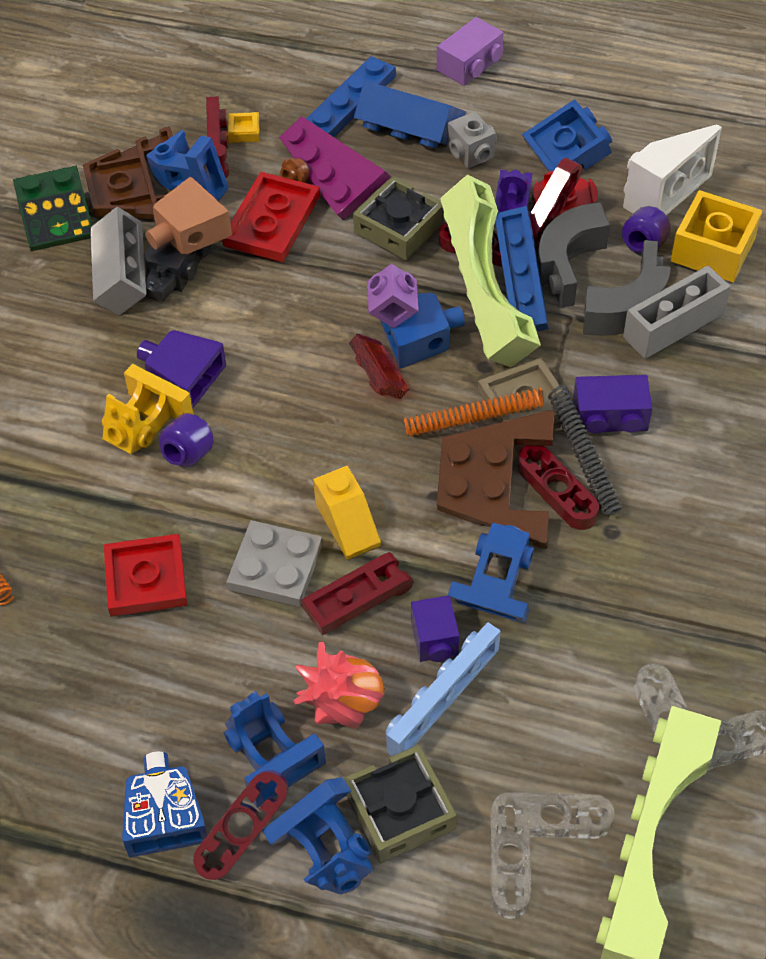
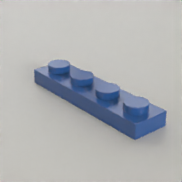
M370 56L306 119L335 137L354 118L363 82L368 81L386 87L396 77V67Z
M527 206L497 213L495 222L508 302L521 313L532 317L536 331L549 329L529 210Z

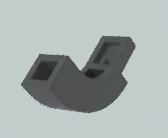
M600 202L578 206L565 211L551 221L541 236L538 255L541 284H549L551 294L557 295L561 308L575 305L577 281L569 261L581 253L607 249L610 224Z
M644 240L640 262V276L632 283L614 288L587 286L583 324L584 335L609 336L623 334L627 310L668 287L671 267L663 266V255H657L658 241Z

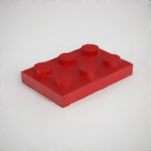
M260 171L230 222L232 235L222 239L223 246L284 262L320 197V187Z

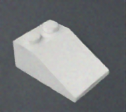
M716 124L655 141L647 145L640 152H635L627 164L629 171L627 182L624 186L625 198L623 208L634 213L641 207L652 206L660 209L666 215L670 213L712 176L722 127Z

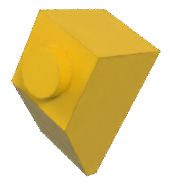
M344 466L313 479L315 505L346 559L349 560L380 547L381 541L366 498L349 467Z

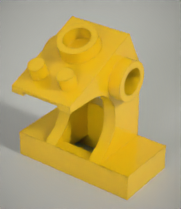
M132 364L124 372L128 393L132 398L127 404H124L115 399L111 394L106 396L105 414L102 419V439L129 454L141 448H147L154 440L156 433L171 417L176 419L182 414H193L190 393ZM140 415H142V416L145 417L146 419L143 420V421H141V420H140Z

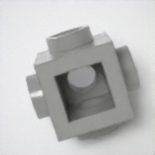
M475 111L448 122V147L452 155L456 159L459 158L467 168L494 157L495 142L497 141L495 130L491 125H487Z

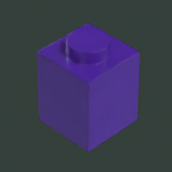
M450 595L412 601L411 624L420 662L428 660L442 662L452 656H458L459 632Z

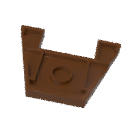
M170 126L160 129V135L148 140L145 136L136 140V146L123 152L116 149L83 164L95 217L103 218L118 206L135 218L154 219V204L167 194L155 196L146 164V155L154 150L158 144L164 143L173 136Z
M547 410L442 437L437 510L479 526L484 524L491 527L492 523L503 526H515L521 531L530 533L529 541L533 542L534 546L547 548L549 511L510 510L514 446H553L554 410Z

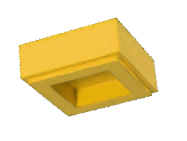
M259 112L228 114L229 143L260 141Z

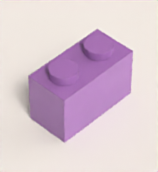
M475 17L437 46V71L463 86L502 57L504 51V32Z

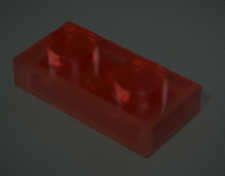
M358 333L352 338L349 345L356 355V362L367 373L372 389L379 395H388L401 399L410 389L381 341Z

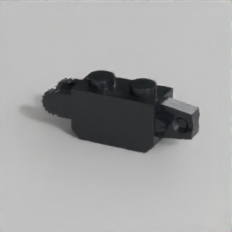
M170 242L158 249H154L150 245L144 254L148 270L146 297L164 301L173 290L182 292L187 282L195 277L197 266L201 259L208 255L211 244L189 254H181Z

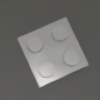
M251 520L226 581L227 589L301 607V599L305 596L323 546L322 536Z

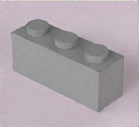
M117 206L91 227L93 301L120 316L146 296L142 222Z
M706 266L628 309L623 338L646 359L724 315L731 286L711 267Z

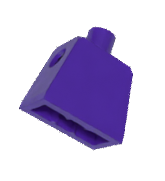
M176 330L170 331L159 345L144 340L137 349V358L145 362L146 371L190 393L192 408L196 406L226 367L223 343Z

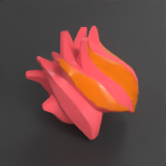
M319 642L317 650L318 668L304 665L295 666L309 687L297 692L298 697L293 702L295 705L305 702L315 706V723L318 725L323 723H340L346 727L357 729L364 720L365 714L373 711L384 696L383 680L376 668L365 659L345 655L343 650L339 651L337 655L327 654L324 642Z

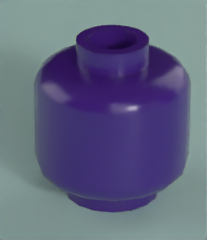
M652 206L641 207L626 220L622 228V237L624 243L631 251L642 255L644 240L658 241L659 249L670 235L671 224L666 214L660 209Z
M189 413L177 417L162 430L159 438L163 457L169 463L181 467H191L212 449L214 443L213 433L208 423L200 417Z

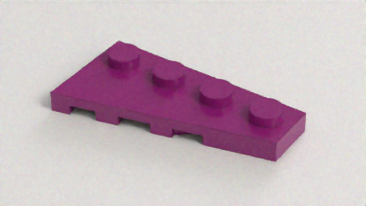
M302 116L279 137L295 159L300 158L306 163L310 180L315 186L320 187V193L342 220H345L391 178L385 170Z

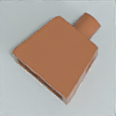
M192 177L186 179L154 204L153 213L156 226L145 232L149 244L154 249H158L170 242L181 254H189L232 235L229 211Z

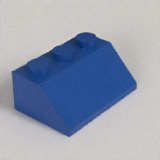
M364 81L354 118L364 120L362 127L379 132L381 126L392 129V136L408 140L410 134L421 137L420 144L437 148L438 143L448 145V122L466 115V111L448 104Z

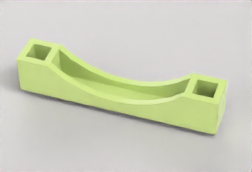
M466 175L440 198L444 210L443 215L450 230L451 243L458 257L459 270L466 284L467 297L474 311L475 324L482 338L483 351L487 359L512 368L540 347L541 344L532 317L521 313L508 302L495 278L492 263V238L498 209L491 187L472 176Z
M671 706L668 720L659 717L653 742L661 744L657 758L648 756L642 780L650 782L646 796L637 795L631 816L632 820L639 821L635 836L626 834L619 858L627 861L624 877L615 874L608 897L609 901L616 903L612 919L603 916L596 943L604 945L601 959H659L668 920L660 905L653 878L652 849L655 831L661 817L671 802L689 784L706 774L712 759L721 720L675 706Z

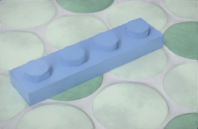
M487 622L478 633L473 631L464 641L459 655L454 660L449 658L443 663L437 673V679L429 688L424 686L417 692L412 700V707L404 716L399 714L390 722L385 733L387 753L390 756L414 747L499 651L501 632L499 629Z

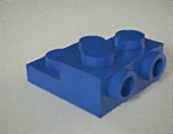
M575 99L522 134L525 142L548 172L555 170L563 158H569L581 164L587 170L612 153L609 144L613 141L604 126L598 128L595 125L597 123L596 118L587 106L582 108Z

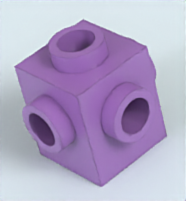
M391 263L367 281L368 313L392 328L397 327L419 311L417 279L410 273L404 272Z

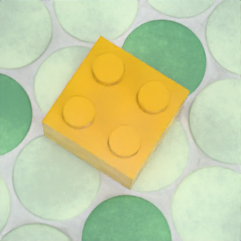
M699 190L676 232L670 262L697 271L709 266L722 279L734 283L756 239L763 210Z

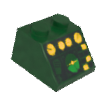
M77 165L13 179L31 252L91 238L92 223Z

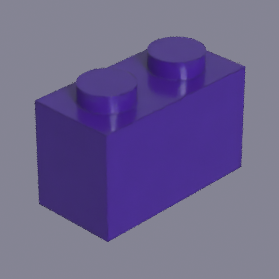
M647 375L580 376L575 378L573 405L576 406L575 410H578L577 415L581 416L580 420L583 421L582 425H585L584 429L587 432L596 434L618 431L630 433L648 431L652 414V402Z

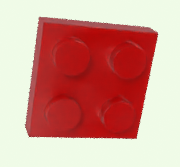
M180 534L103 544L107 603L110 617L188 606Z

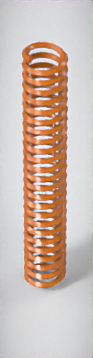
M539 387L537 393V390L534 388L532 390L533 397L529 389L527 390V397L525 392L522 391V400L520 394L516 392V401L511 393V404L507 395L504 396L505 404L503 398L499 396V405L497 398L494 397V408L491 399L487 400L488 408L485 400H482L483 411L479 401L476 402L477 412L472 402V415L467 403L465 405L466 415L463 406L460 405L461 418L456 406L454 407L455 418L452 408L449 407L450 421L446 409H443L444 421L441 411L438 410L439 424L435 412L432 411L433 424L430 414L427 412L428 427L424 415H420L422 427L419 417L416 415L417 430L413 417L410 416L411 430L408 419L404 418L406 435L413 438L414 435L419 436L420 433L424 435L425 432L430 433L431 430L436 432V430L441 431L442 428L445 430L448 427L452 429L453 425L455 427H458L459 424L463 426L464 423L469 425L470 421L473 424L475 421L480 423L481 418L486 421L487 418L491 420L492 417L497 418L498 415L500 417H503L504 414L508 416L509 412L512 415L515 411L517 413H520L521 410L525 412L526 408L531 411L532 407L536 410L538 406L542 409L543 390Z

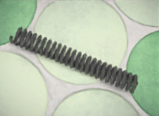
M563 385L558 386L549 393L548 399L551 400L550 403L553 405V409H555L557 418L560 419L559 422L562 424L564 433L567 434L566 437L569 439L568 442L576 454L575 457L578 458V463L583 468L582 472L585 473V478L590 483L589 487L592 488V493L595 494L594 497L599 503V508L602 509L601 513L606 515L614 514L620 511L623 506L619 505L620 500H616L618 495L612 489L611 480L607 479L608 475L605 474L604 465L600 464L601 460L598 459L597 450L593 449L594 445L591 444L590 435L586 434L587 430L584 429L585 425H582L581 416L577 415L578 410H575L576 406L572 405L574 401L570 400L571 396L568 395L569 391H566L567 387ZM562 389V391L558 392L553 397H551L553 393Z

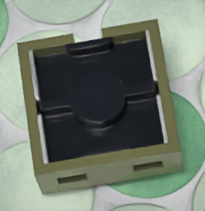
M392 176L353 213L354 233L407 260L445 222L444 210L440 200L425 192L420 195L414 192L413 186Z
M420 745L389 757V764L377 770L373 764L343 778L351 789V792L346 797L379 864L447 834L457 827V814Z

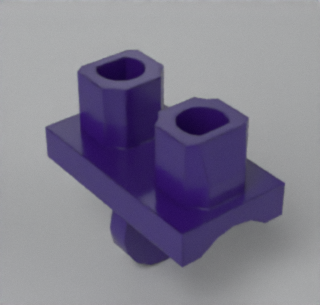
M500 170L495 198L498 213L524 206L528 208L533 173L521 174L518 170H512L511 172Z

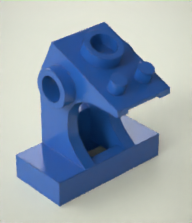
M181 130L164 143L158 144L154 150L146 155L155 180L166 189L173 190L186 179L192 177L219 202L229 188L211 137L200 136L191 149H189L185 138L186 134L184 130ZM205 163H206V166H207V169H208V171H206V172H205L204 167H203V166L205 165Z
M492 523L489 533H481L475 555L480 556L471 586L452 581L448 592L451 602L526 624L530 610L528 603L512 599L520 569L528 570L533 558L534 547L529 546L530 533L521 531L512 525L503 526ZM498 556L512 560L506 580L486 575L492 557L497 558Z
M257 691L248 695V698L230 707L232 715L225 723L228 730L223 732L225 739L235 753L242 751L256 770L244 778L246 786L258 773L265 770H274L284 776L289 788L326 764L324 744L315 733L298 744L288 738L280 727L285 723V719L274 702L270 703L267 693L260 697ZM271 736L282 752L266 761L254 746ZM271 780L267 784L259 781L258 786L262 791L253 802L256 808L261 806L269 797L273 798L277 795L275 789L278 784L275 781Z
M343 777L325 780L262 830L271 845L295 837L304 846L313 861V866L309 868V875L304 878L305 883L340 895L356 889L360 885L361 880L374 870L368 857L371 855L369 844L360 834L353 831L336 805L338 801L351 792ZM330 829L334 832L341 848V852L336 853L334 856H331L320 839Z

